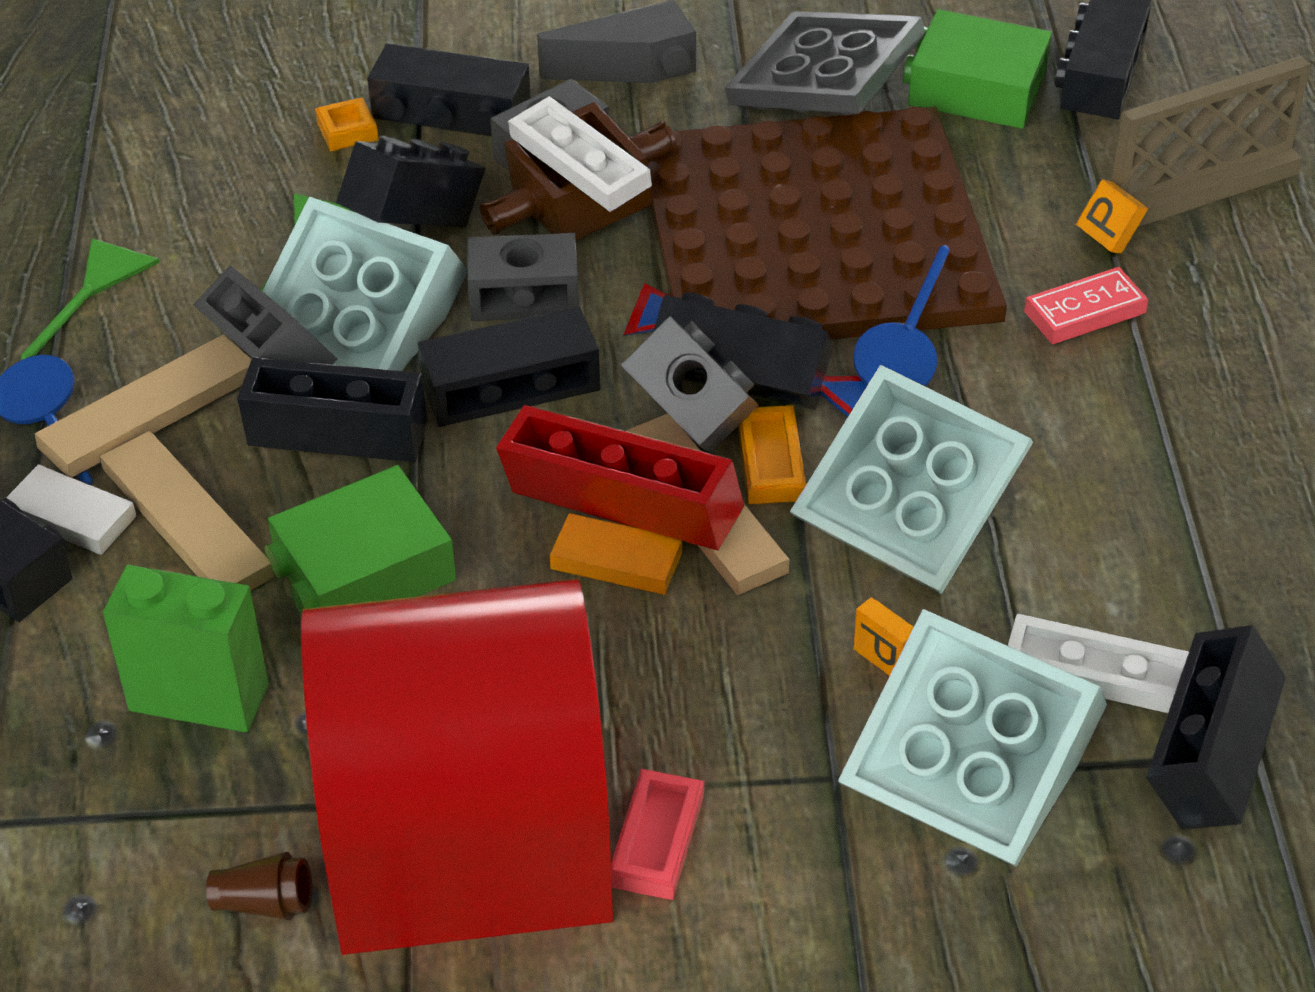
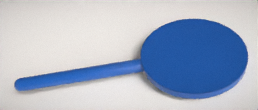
M940 246L905 324L883 323L867 330L857 341L853 354V364L858 377L866 386L880 365L925 387L932 380L937 366L936 350L930 339L915 327L949 254L948 246Z
M51 355L32 356L13 364L0 376V416L4 420L15 424H31L45 420L47 425L50 426L57 422L58 419L55 413L67 403L74 390L75 378L69 365L64 360ZM88 470L77 475L81 482L89 485L93 484V479Z

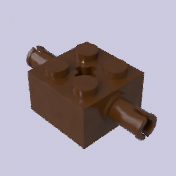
M595 102L572 112L647 168L649 162L666 154H672L677 150L674 133L669 125L666 126L664 121H660L655 126L628 137ZM514 139L504 142L513 191L489 202H483L479 207L482 219L487 229L491 230L493 235H497L502 230L533 217L539 220L551 234L575 233V238L578 240L653 205L651 187L609 212Z

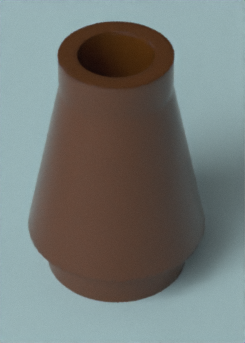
M283 852L231 868L211 870L206 881V897L209 908L212 911L228 910L291 920L295 913L307 912L311 904L312 875L308 861L305 858H293L289 852Z

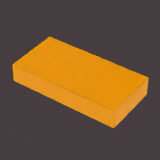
M794 405L757 407L737 427L748 504L796 502L806 486Z
M569 513L550 553V569L665 595L682 554V541L635 527Z

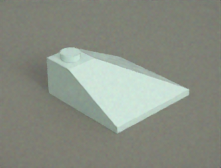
M309 197L262 292L295 318L337 358L333 365L403 371L418 352L417 342L428 340L447 317L468 273V269L447 244L387 223H377L358 213Z
M880 365L790 510V513L807 524L942 594L1033 444L1031 438Z
M923 609L838 782L1017 867L1079 764L1107 703L1100 686Z

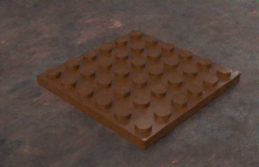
M936 106L924 108L910 107L903 110L882 112L864 111L852 115L829 117L812 116L807 119L776 122L761 121L754 124L733 126L715 125L701 129L672 131L677 142L676 152L666 154L648 163L651 174L653 205H650L668 291L672 297L681 298L685 292L696 293L712 299L714 306L735 310L737 304L750 305L767 312V318L788 322L791 316L805 317L822 325L821 329L827 331L830 340L861 337L870 328L883 323L905 324L940 246L946 245L949 247V254L915 328L921 331L1005 322L1007 305Z

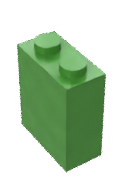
M937 9L929 28L924 27L925 34L916 44V55L909 54L905 62L903 84L910 85L908 105L923 108L936 106L939 112L1024 129L1047 73L1052 31Z
M399 465L268 518L272 543L265 545L266 556L272 563V569L276 577L281 579L286 576L290 581L291 595L301 615L302 610L308 608L418 597L456 581L452 539Z
M127 564L103 610V616L128 710L248 733L269 686L250 586Z

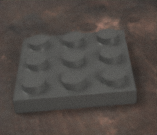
M793 11L727 84L725 92L729 105L750 106L757 110L784 108L793 109L796 112H808L811 110L837 112L840 115L860 113L924 36L925 31L922 17Z

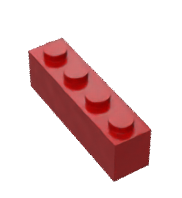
M524 405L496 446L511 490L515 494L719 551L744 508L733 460L535 407Z

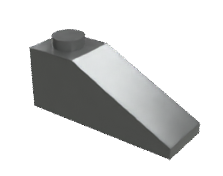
M674 0L537 33L539 74L542 79L654 83L696 72V31Z
M231 265L193 304L251 357L330 365L337 361V358L295 318Z

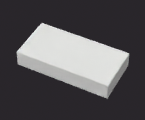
M39 464L6 497L13 501L25 516L41 526L44 524L51 525L66 541L100 555L110 547L137 517L133 502Z

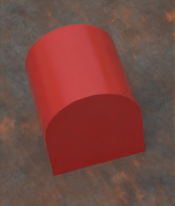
M574 579L303 609L301 615V650L309 754L320 841L341 955L613 922L609 809L604 748L589 626L579 580Z

